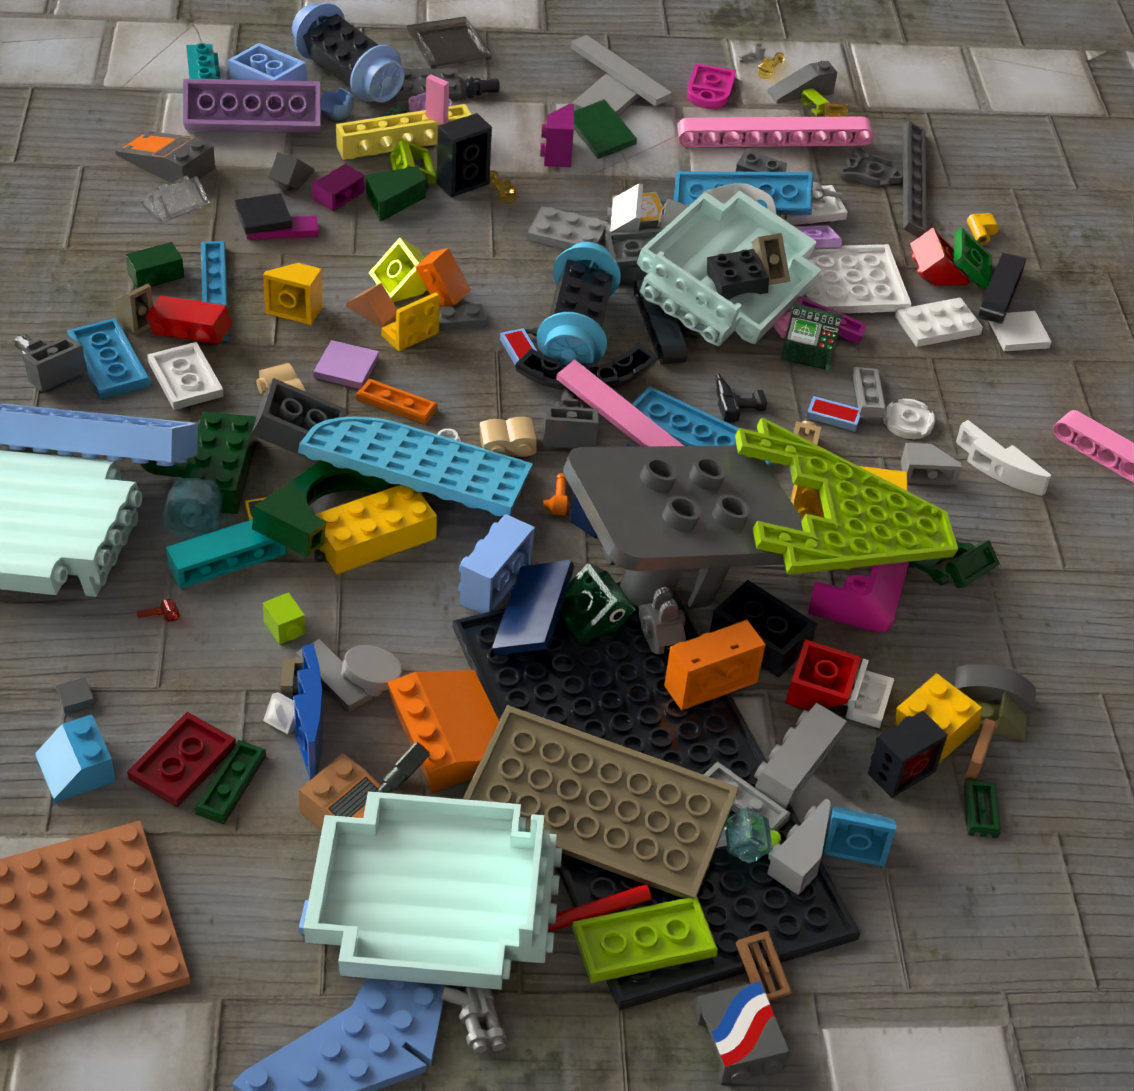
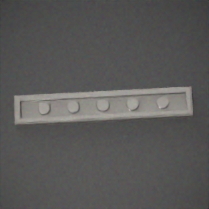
M588 35L571 41V48L654 106L671 99L672 92Z

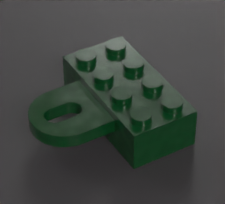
M203 411L198 426L197 456L187 458L185 463H174L173 466H159L155 460H149V463H140L144 470L155 475L183 478L180 485L183 509L238 514L258 440L257 437L251 435L256 416Z

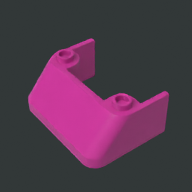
M909 562L873 565L870 577L851 575L845 580L843 588L815 581L808 614L875 632H887L892 628Z

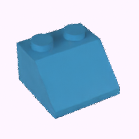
M92 714L61 724L35 753L55 803L116 782L112 758Z
M832 806L826 828L823 854L885 867L897 825L895 820L878 814H868L848 808Z

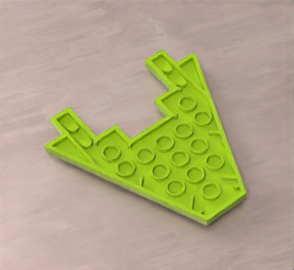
M761 418L758 422V432L742 428L738 429L735 435L738 454L749 458L754 457L766 460L774 464L787 465L790 468L793 484L819 491L825 518L805 514L801 521L803 531L757 521L753 527L756 549L782 554L787 574L837 569L850 570L855 567L953 557L957 552L958 546L947 511L765 418Z

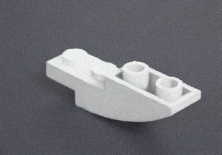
M969 420L961 423L956 443L969 453L967 461L988 476L1016 489L1041 496L1046 493L1051 478L1050 473L1012 445L1005 449Z

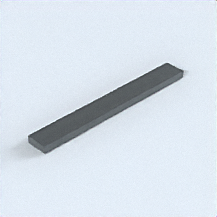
M907 120L903 125V230L919 238L927 232L925 129Z

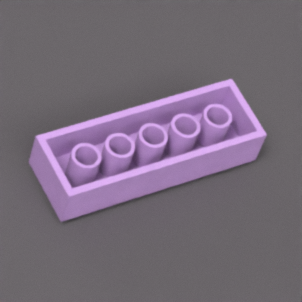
M183 79V125L185 130L321 133L320 81Z

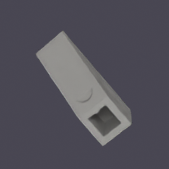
M827 798L818 807L812 806L807 812L804 822L800 826L794 825L789 831L786 841L782 845L776 844L768 856L770 860L768 875L797 895L817 876L831 801Z

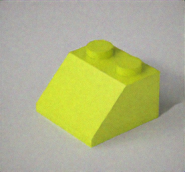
M399 238L369 272L376 284L382 283L393 302L422 295L427 290L415 268L425 257L418 248L402 238Z

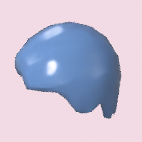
M338 88L337 92L326 90L321 95V114L325 118L332 121H342L351 114L354 107V97L349 91Z

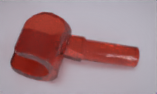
M171 599L164 600L160 607L137 611L138 618L163 615L164 619L168 622H173L180 618L176 603Z

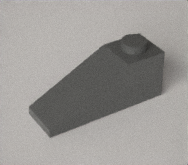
M829 61L811 63L769 87L768 93L776 103L800 100L803 98L802 91L814 88L822 96L834 93L837 71Z

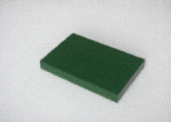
M605 99L574 111V130L597 159L637 144L635 135Z

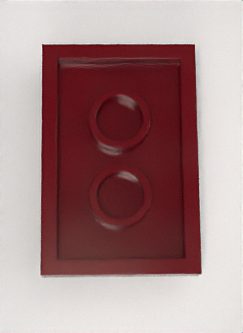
M186 712L127 771L128 779L178 807L232 751L236 744V739L193 714Z

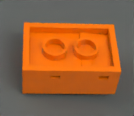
M748 620L711 633H705L686 642H679L670 647L664 686L679 708L684 710L755 684L759 678L765 643Z

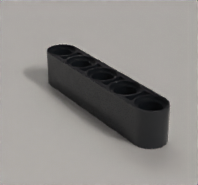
M1002 253L982 300L979 319L1003 324L1024 270L1025 257Z
M644 279L635 280L633 286L634 297L658 356L659 363L662 365L686 362L687 346L676 318L666 314L660 305L646 300L640 293Z

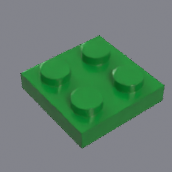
M960 228L955 232L954 263L960 270L963 269L975 284L978 283L985 290L992 279V255L966 230Z

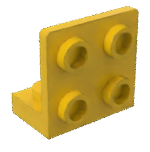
M435 292L396 311V322L382 327L381 336L394 348L401 351L438 334L440 295Z

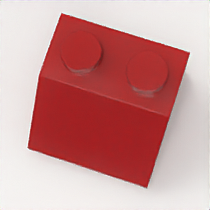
M934 228L910 243L914 252L911 256L919 266L917 272L923 280L928 279L934 286L967 285L970 283L967 273L963 269L960 270L954 263V248Z
M805 639L785 703L810 711L816 703L826 709L848 703L861 657Z

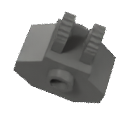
M666 587L659 588L655 592L652 603L639 605V618L643 634L651 651L657 655L664 654L666 646H674L679 642H686L683 627L685 625L684 613L682 609H678L677 603L671 597L670 589Z

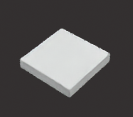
M1035 311L1007 313L1003 324L989 321L1004 352L1050 348L1051 340Z

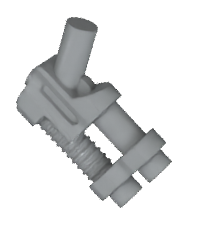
M444 986L440 999L462 1006L459 1018L462 1024H466L468 1031L466 1041L469 1048L473 1049L475 1053L484 1052L487 1046L492 1047L493 1051L504 1049V1042L507 1040L505 1030L501 1028L493 1003L494 997L491 989L466 987L465 991L462 992ZM485 1020L488 1031L481 1029L479 1022L483 1023Z

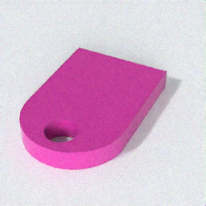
M695 63L687 89L688 100L698 107L707 109L725 106L729 101L737 70Z

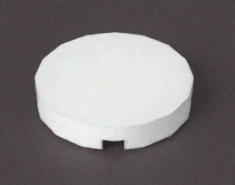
M899 399L897 403L893 404L891 402L888 404L884 424L889 431L899 437L920 439L929 435L933 430L935 414L933 411L931 413L928 410V406L920 401Z

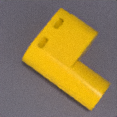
M991 213L972 214L967 218L969 228L975 240L981 246L989 243V235H994L999 231V226Z

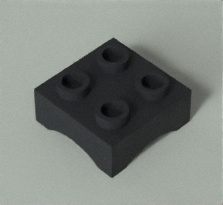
M745 249L707 257V274L713 280L718 294L725 299L730 300L744 293H757L760 295L768 293L769 276L754 249Z

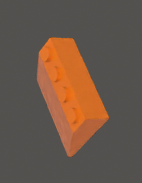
M475 670L413 672L388 681L392 705L410 746L415 742H420L430 752V756L422 763L420 768L431 793L472 779L499 723Z

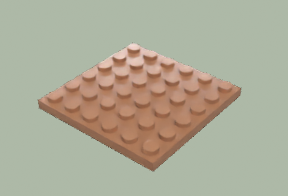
M141 821L0 859V1041L191 984Z

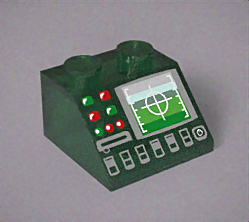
M794 303L784 340L781 360L829 371L835 354L843 315Z

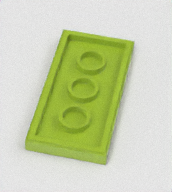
M697 896L695 899L685 898L574 921L572 926L590 983L716 957L718 952Z

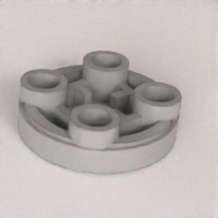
M359 645L349 649L345 654L341 676L345 680L352 681L354 684L364 688L368 695L379 696L382 691L389 690L388 681L401 677L402 665L396 656L383 648L372 645Z

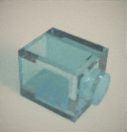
M746 807L727 819L725 834L728 853L750 864L772 851L769 819Z

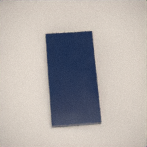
M571 560L520 567L492 647L496 655L549 648L575 566Z

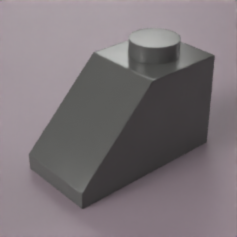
M277 152L268 178L276 182L275 187L285 191H288L289 187L298 190L314 173L315 169L297 158Z

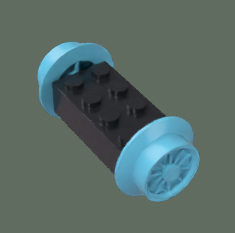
M581 242L562 252L554 263L553 277L557 286L550 316L541 323L537 332V344L542 354L561 361L563 365H568L574 359L579 363H597L604 356L607 348V338L602 327L608 298L617 290L621 279L619 266L605 247L593 242Z

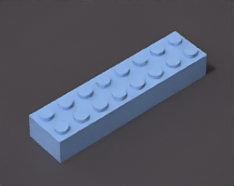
M0 404V447H2V444L9 445L11 450H25L26 447H33V452L48 453L50 449L57 450L58 455H74V452H80L84 458H98L99 455H107V460L121 461L124 460V457L132 458L133 463H149V460H155L159 466H173L174 463H185L187 458L197 456L198 423Z

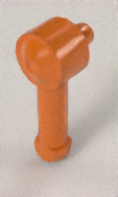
M564 473L557 474L555 495L549 500H543V508L548 509L552 515L566 516V513L570 510V501L567 498L568 496H566L567 479Z

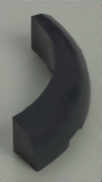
M638 343L626 353L614 358L612 362L598 365V363L580 364L610 388L628 383L647 372L656 364L658 356ZM531 348L515 364L516 371L526 378L555 389L563 390L567 388L557 380V374L567 366L561 364L559 360L547 357Z

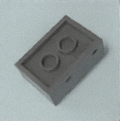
M664 228L606 233V249L610 252L620 269L621 279L619 285L632 284L635 280L644 279L648 275L637 264L641 249Z

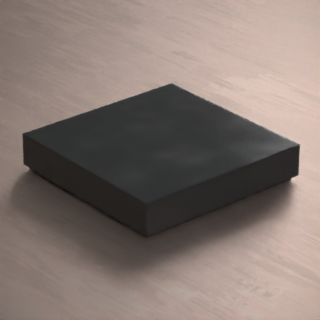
M281 193L235 200V208L245 234L292 227V219Z

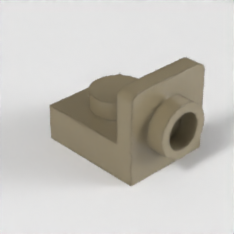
M283 658L281 694L293 700L295 693H299L297 671L303 670L302 658Z

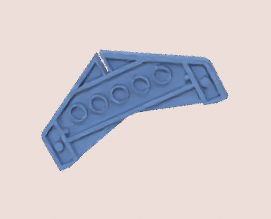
M366 978L351 1007L246 1069L232 1083L233 1090L376 1091L427 1072L426 1064L430 1067L432 1065L444 1006V1000H441L440 997L443 987L448 985Z

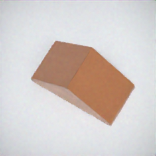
M382 283L361 292L346 303V307L380 327L387 326L396 319V311L398 309Z

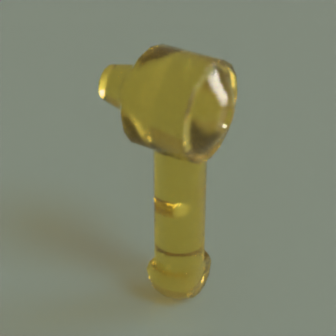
M778 52L771 60L769 57H765L758 64V77L763 79L771 78L774 68L784 61V54Z
M491 170L490 181L499 190V200L503 203L514 202L516 200V187L511 184L510 180L503 182L498 172Z

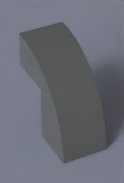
M986 664L956 667L955 687L970 699L980 702H987L998 698L1002 700L1003 694L1006 692L1024 712L1035 710L1036 687L1022 675L1003 667Z

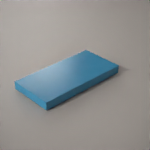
M117 318L67 330L68 336L83 347L87 374L100 399L151 386L150 378Z

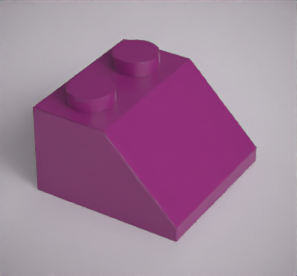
M568 104L548 114L546 124H542L541 138H545V143L540 145V157H544V166L571 167L574 104Z

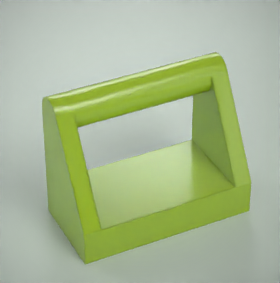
M400 138L389 155L393 170L415 167L413 160H423L425 169L420 168L421 172L427 176L428 183H435L437 176L430 151Z

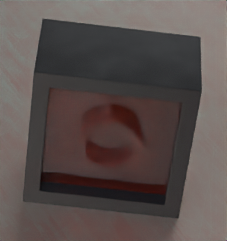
M924 711L913 717L907 716L899 725L892 729H884L877 736L868 775L893 798L936 772L948 734Z

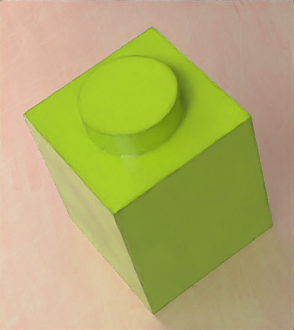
M289 592L263 602L264 623L279 645L305 635V615Z

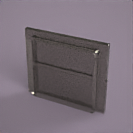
M466 16L407 25L408 32L431 69L491 60V54Z

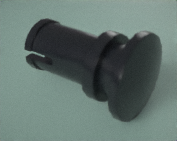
M468 76L465 82L466 94L469 98H474L475 95L479 96L482 93H498L500 82L497 78L481 80L480 78L474 79L472 76Z

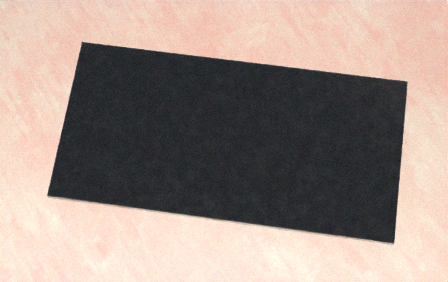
M621 582L566 594L549 648L545 650L502 655L495 654L492 647L506 608L453 620L452 627L470 669L475 670L499 721L506 706L509 705L703 775L714 764L719 762L754 788L758 781L754 777L757 769L763 761L768 764L730 693L684 710L679 708L664 686L670 647L673 645L666 646L664 654L657 655L651 651L642 631L639 607L627 599L620 587ZM674 591L672 599L677 603L678 609H682L685 616V625L683 627L686 641L699 637ZM624 609L625 613L620 620L610 621V616L614 611ZM790 804L786 808L791 813L790 818L777 831L781 836L780 845L786 841L787 835L794 825H801ZM731 810L727 821L732 830L740 834V838L736 836V839L739 840V844L736 843V845L742 849V852L734 849L733 844L716 848L697 896L717 946V956L609 979L606 982L620 1011L747 973L736 945L738 940L768 931L780 963L859 940L860 932L821 861L817 876L797 895L768 875L770 860L768 859L769 855L764 853L760 847L763 840L745 826L747 822L745 819ZM562 854L561 867H557L574 907L645 885ZM648 885L652 900L612 913L684 898ZM759 941L758 945L767 966H771L762 941ZM748 945L749 950H750L751 955H752V958H753V960H754L755 966H756V968H757V970H758L759 968H758V965H757L756 960H755V958H754L753 952H752V950H751L750 945Z

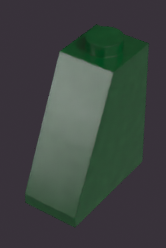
M419 166L365 175V194L379 221L385 220L424 199L425 188H428L427 176L423 175Z

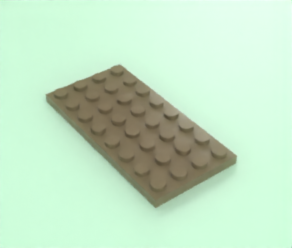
M507 705L463 799L521 804V817H526L525 832H530L531 814L544 815V828L550 829V834L557 835L556 847L562 848V854L684 899H695L698 896L726 825L739 787Z

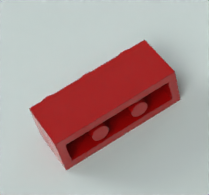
M161 295L146 315L153 334L220 344L233 325L226 305Z

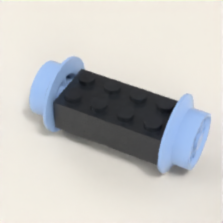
M332 3L309 4L297 13L292 24V34L295 38L298 52L307 59L315 60L349 86L357 99L363 102H386L400 91L405 73L401 66L400 56L394 48L375 43L347 22L342 10Z

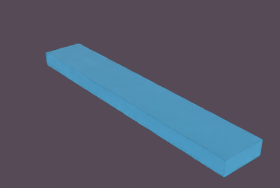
M225 241L201 242L202 302L226 305L228 309ZM227 332L222 341H229V332Z

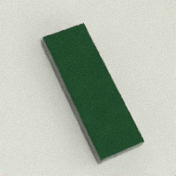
M238 740L195 807L196 815L224 825L266 758V749Z

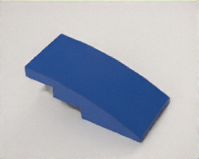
M314 643L302 646L303 670L297 671L299 695L293 696L295 736L310 780L318 774L323 744L322 686L320 666Z

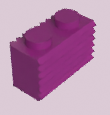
M347 163L339 168L332 169L329 174L322 178H317L312 183L313 199L332 211L345 205L348 201L351 202L352 199L365 192L364 173L361 174L360 171L358 172L357 169L351 168Z

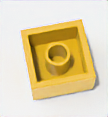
M937 673L896 708L895 726L899 725L907 716L913 717L924 711L948 734L939 763L980 728L982 707ZM935 746L929 748L925 752L932 756Z

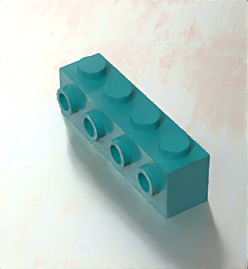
M198 43L196 45H186L189 79H221L218 52H213V44Z

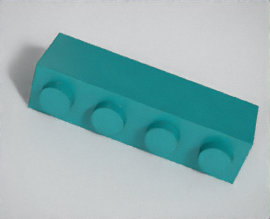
M252 519L167 546L166 553L168 567L179 588L182 589L286 555V546L253 530Z

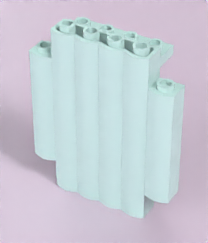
M738 191L725 204L704 192L641 249L637 264L648 275L644 277L640 293L646 300L660 305L666 314L680 319L685 327L699 332L711 344L720 346L734 331L743 340L756 344L797 302L799 296L802 297L816 283L822 269L807 259L811 256L817 242L741 191ZM782 233L790 282L769 285L768 293L761 295L757 293H744L727 300L718 294L713 280L707 274V257L753 249L752 241L757 237Z
M0 450V589L57 595L62 584L66 582L67 576L76 575L79 576L85 596L96 597L101 587L105 585L112 566L116 564L121 549L127 544L130 532L138 523V512L136 509L142 503V493L139 491L137 483L121 481V471L118 469L116 461Z
M368 791L363 818L325 815L304 922L305 943L340 945L341 950L338 961L340 976L501 990L503 979L509 980L511 960L545 963L546 953L553 952L554 933L548 932L549 924H555L557 904L551 903V895H558L559 875H553L554 867H561L562 848L556 847L557 835L550 834V829L544 828V815L531 814L530 832H525L526 817H521V804Z

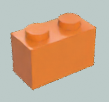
M449 248L431 252L415 266L430 295L435 292L440 295V307L456 305L471 291Z

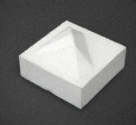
M278 692L272 694L263 721L286 734L292 733L295 728L293 700Z

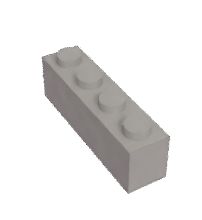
M818 703L809 712L804 710L797 720L796 729L790 727L782 742L784 744L782 746L777 744L768 758L770 760L768 764L763 761L754 775L758 779L755 788L786 810L839 741L847 721Z

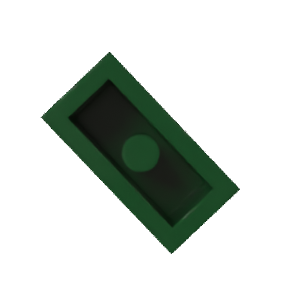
M172 242L125 254L127 273L137 289L146 284L152 287L184 278L183 258Z

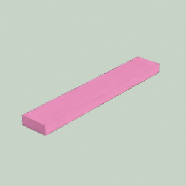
M575 359L557 374L559 382L593 409H598V413L638 445L684 446Z

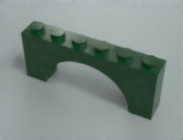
M321 460L296 478L291 479L289 483L280 489L275 490L270 496L258 502L252 510V529L308 557L324 545L326 521L315 515L309 507L314 501L325 495L340 491L378 493L401 484H390L382 478L364 476L358 471L349 468H337L332 463Z

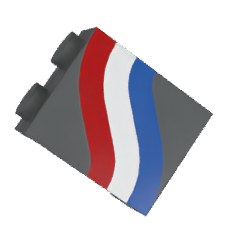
M761 982L697 996L694 1016L698 1025H707L721 1061L720 1084L729 1082L738 1084L753 1076L761 1074L770 1076L785 1069L789 1049Z

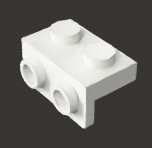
M863 659L860 669L858 668L853 683L855 686L851 690L848 703L843 704L848 706L846 718L880 728L894 678L867 671L869 660Z

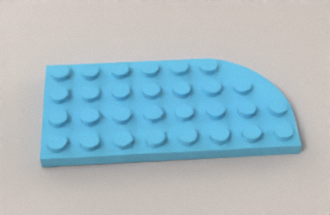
M340 417L322 421L309 430L300 442L298 449L299 454L306 455L311 460L326 461L332 463L337 468H349L358 471L364 476L382 478L390 484H401L411 487L416 492H428L437 495V497L443 500H454L463 503L469 508L484 509L495 516H504L505 514L510 516L533 463L398 422L372 417Z

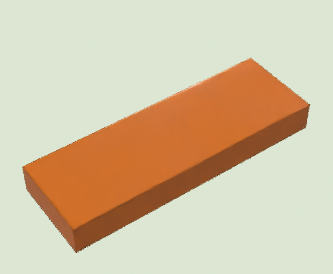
M368 379L357 393V400L424 425L429 422L438 409V403L372 379Z

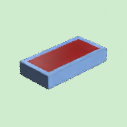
M524 328L500 333V341L514 364L531 348L536 350Z
M813 396L806 419L856 432L861 416L859 415V409L856 407Z

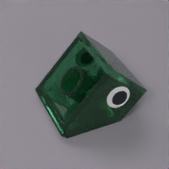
M587 563L569 583L559 615L576 639L582 643L618 629L636 608L606 570Z

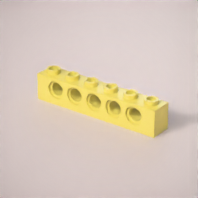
M466 104L449 106L448 122L471 115ZM426 110L336 124L337 149L344 160L392 152L400 138L420 147L437 145L438 126L442 124L426 117Z

